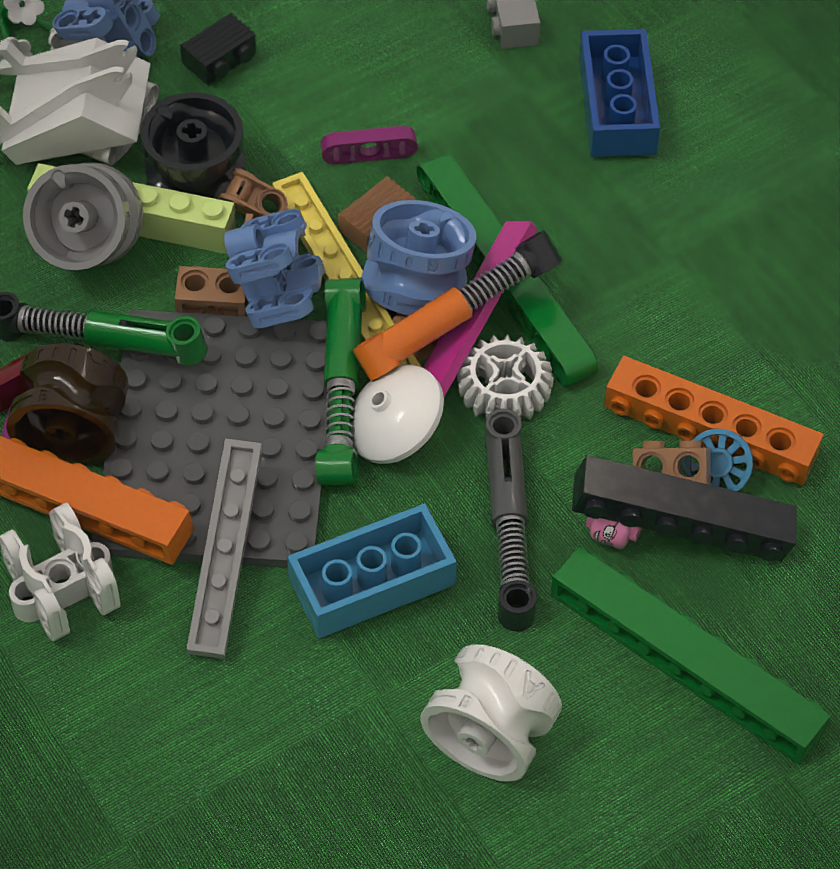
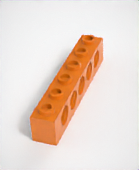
M624 355L606 386L604 407L610 409L615 414L628 416L643 422L650 428L666 431L676 435L683 441H692L696 436L710 429L733 431L741 436L750 447L753 454L754 469H761L778 476L783 481L794 482L801 486H804L815 463L824 436L821 432ZM712 435L711 440L717 448L719 436ZM732 437L727 438L725 450L734 443ZM701 441V446L706 447L705 443ZM740 447L732 457L744 455V449Z

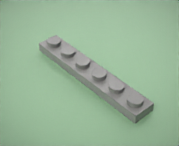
M225 438L186 650L188 654L220 659L226 658L262 456V443Z

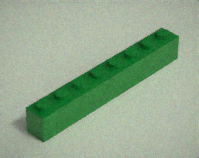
M579 546L553 575L550 596L799 766L825 734L831 715L825 711L822 705L814 700L806 699L794 691L788 682L781 678H775L761 669L754 659L742 656L730 648L728 643L721 637L712 636L700 628L694 619L685 614L681 615L669 607L660 596L650 594L639 587L629 575L617 572L608 566L599 555L589 553Z

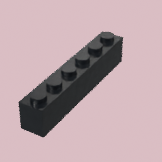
M590 455L585 456L574 474L572 511L585 514L589 518H602L620 522L626 527H639L656 531V533L664 536L672 535L689 539L697 544H710L726 548L730 552L756 555L767 561L782 562L796 545L797 506Z

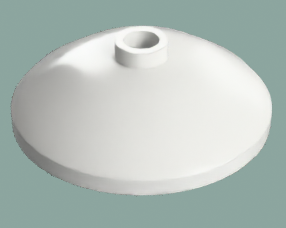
M402 365L368 382L356 397L352 406L354 412L350 414L354 417V420L350 422L353 425L350 433L353 434L351 440L356 452L369 462L389 464L403 460L419 450L432 436L442 416L444 396L438 380L422 367Z

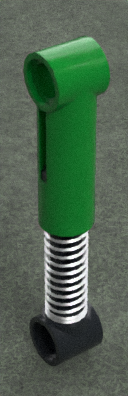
M0 292V339L5 341L18 339L27 332L37 335L58 336L59 338L69 337L70 339H81L87 345L172 356L179 364L185 366L201 362L208 352V346L200 324L195 318L190 316H181L168 321L93 310L86 316L85 313L80 315L79 312L74 314L73 311L68 313L66 310L64 312L62 310L57 312L56 309L51 311L50 308L46 310L44 307L41 309L39 307L34 308L26 303H20L13 293Z

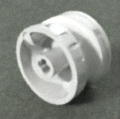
M474 644L466 646L460 650L454 660L459 667L462 679L460 686L457 689L436 690L420 715L422 728L429 739L444 754L463 767L494 780L516 781L522 778L536 755V748L529 743L528 737L542 736L549 732L561 712V699L556 689L538 670L517 656L487 645Z

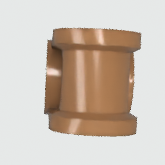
M239 168L233 169L231 173L233 178L226 192L221 193L218 198L219 200L234 202L235 212L244 215L246 213L253 214V218L272 214L266 212L262 207V201L264 200L274 202L278 212L286 210L288 205L287 198L282 191ZM240 186H241V187H242V190H241L240 194L237 195V191H238V189H239Z

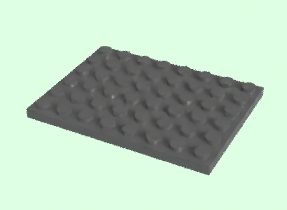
M130 309V316L168 321L181 316L195 318L202 329L208 346V352L201 362L185 366L179 364L172 356L123 350L121 368L128 377L129 387L124 407L115 416L120 424L114 452L105 460L102 476H113L124 485L134 489L143 488L150 491L157 498L167 502L176 501L184 505L190 511L194 531L175 561L203 562L225 438L262 443L263 450L242 565L288 568L287 556L315 546L317 542L322 486L318 485L315 460L317 451L322 450L324 447L325 428L327 426L325 420L327 418L326 410L328 409L326 407L328 392L324 387L327 321L293 320L264 328H254L247 316ZM93 533L92 542H99L109 549L111 557L158 560Z

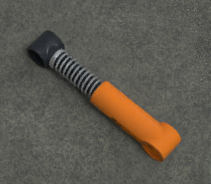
M542 230L515 247V254L513 253L510 258L501 261L500 265L496 264L495 268L491 267L490 271H485V275L480 274L479 278L475 277L474 281L470 280L469 285L464 284V288L459 287V290L452 287L385 331L368 338L353 348V353L370 381L388 373L407 357L473 316L472 308L477 310V305L483 306V301L488 303V298L493 300V295L498 296V292L504 293V288L509 290V285L514 287V282L519 283V279L524 280L525 277L528 278L529 276L536 278L560 264L563 260L546 231Z

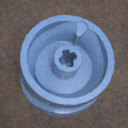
M402 200L382 206L374 214L367 246L368 259L362 273L365 292L381 306L401 314L410 315L452 287L458 290L459 287L464 288V284H467L465 267L472 260L477 238L473 225L460 213L446 206L428 201Z

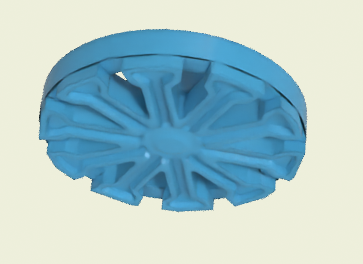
M710 429L702 432L692 440L703 441L707 448H711L712 486L719 487L721 477L728 490L738 492L746 485L753 470V454L747 442L741 436L726 429ZM712 435L719 436L717 448L711 440ZM732 437L734 443L725 450L727 438ZM740 447L744 449V455L732 457ZM692 456L684 459L687 477H693L694 471L699 470V463L691 462ZM745 462L747 464L745 471L733 466V464ZM729 472L740 477L741 481L737 485L733 483Z

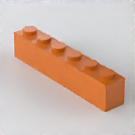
M0 436V496L49 515L52 509L67 502L74 511L81 529L171 565L174 564L192 535L194 527L190 511L181 503L176 501L167 502L155 497L146 489H134L124 485L113 476H101L91 472L80 463H68L59 459L52 452L46 450L41 452L28 447L19 439H8Z

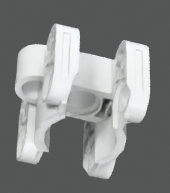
M67 502L52 509L49 513L54 538L61 553L35 566L32 563L28 544L23 545L15 530L11 529L0 535V548L3 560L14 580L9 588L14 615L23 622L40 620L43 629L51 641H55L70 633L67 614L63 609L88 596L92 598L102 615H106L121 607L109 549L99 542L90 543L88 536L81 530L74 511ZM67 579L66 582H63V583H55V582H57L58 580ZM33 596L30 600H22L25 597Z

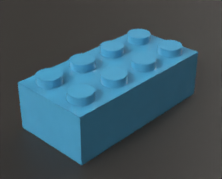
M425 503L287 556L289 581L318 639L456 585L457 561Z

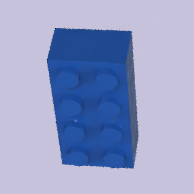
M646 29L581 31L579 64L590 157L657 155L660 123Z

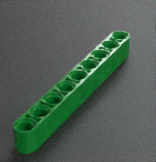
M449 153L417 165L416 174L419 183L433 203L446 206L460 213L473 225L477 238L472 259L480 268L503 226ZM531 276L525 277L524 280L519 279V283L514 282V287L509 285V290L504 289V293L500 296L501 301L530 342L535 343L537 352L544 351L546 361L550 362L552 367V373L563 387L570 386L598 372L597 360L592 350L539 276L536 278Z

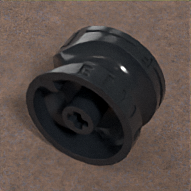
M181 93L160 101L146 114L140 133L143 155L145 157L144 165L147 185L218 199L221 193L226 192L233 178L231 176L233 169L239 168L246 171L242 120L233 106L225 100L206 93ZM240 186V188H239L238 191H237V195H238V194L240 193V191L242 190V187H241V186Z

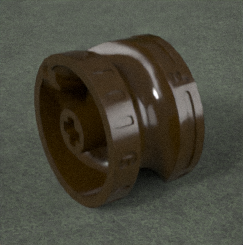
M49 344L35 348L27 353L22 360L20 373L30 390L12 400L6 425L10 438L19 439L35 450L52 452L59 459L71 464L80 463L87 466L97 464L109 458L115 450L120 428L119 420L115 416L124 407L129 387L125 371L117 362L103 353L79 345Z

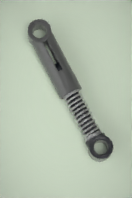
M502 408L494 410L486 418L484 445L487 454L492 526L497 530L499 552L498 561L501 586L499 589L497 616L504 628L519 632L526 630L534 622L537 595L535 589L529 583L528 555L526 554L527 544L525 542L526 532L524 531L529 521L521 439L522 422L516 412ZM503 458H507L508 475H504ZM512 604H520V605H522V606H524V607H522V608H514V607H512V606H510V605H512Z

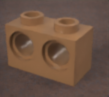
M179 266L174 298L176 312L247 316L245 308L249 302L241 285L232 282L227 269Z
M642 441V448H633V466L645 469L646 461L650 457L656 456L663 465L661 473L711 485V448H701V441H679V448H665V441ZM688 456L695 457L699 462V471L693 477H687L681 469L682 461Z

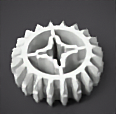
M508 334L503 341H498L493 335L489 344L480 339L477 348H471L457 373V382H459L458 392L460 397H464L466 408L473 407L475 416L485 413L486 418L494 410L502 408L510 409L516 412L519 417L524 416L529 420L533 416L534 411L541 412L544 402H548L550 398L551 388L553 387L552 367L550 362L546 361L544 351L536 352L535 343L525 346L522 337L516 342L511 341ZM524 372L531 378V384L525 381V376L522 375ZM480 375L485 378V382L488 384L486 387L478 380Z

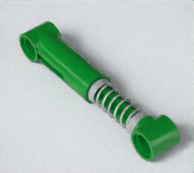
M362 277L330 279L325 282L327 327L324 387L328 392V401L326 402L328 409L326 410L327 418L325 424L327 426L325 428L324 447L322 450L317 451L315 460L317 482L321 486L356 485L359 477L357 452L355 448H352L353 441L351 438L353 434L350 433L353 429V425L350 422L354 420V417L350 414L354 412V408L351 405L355 400L351 396L355 394V390L359 387L360 363L352 349L361 343L362 312H365L366 309L365 283Z

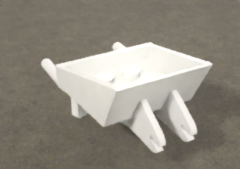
M96 37L29 57H25L11 41H1L0 54L5 59L0 61V75L17 76L9 114L0 106V144L3 143L1 151L16 165L137 142L150 63L136 57L137 48L135 45L124 51L128 46L129 41L116 40L107 43Z

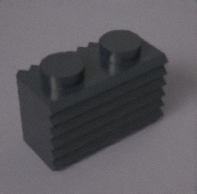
M229 13L180 45L182 63L205 84L210 85L211 81L215 82L216 79L224 78L231 68L234 69L236 65L248 62L255 55V33L249 27H246L245 23L242 24L241 20H238L236 16Z

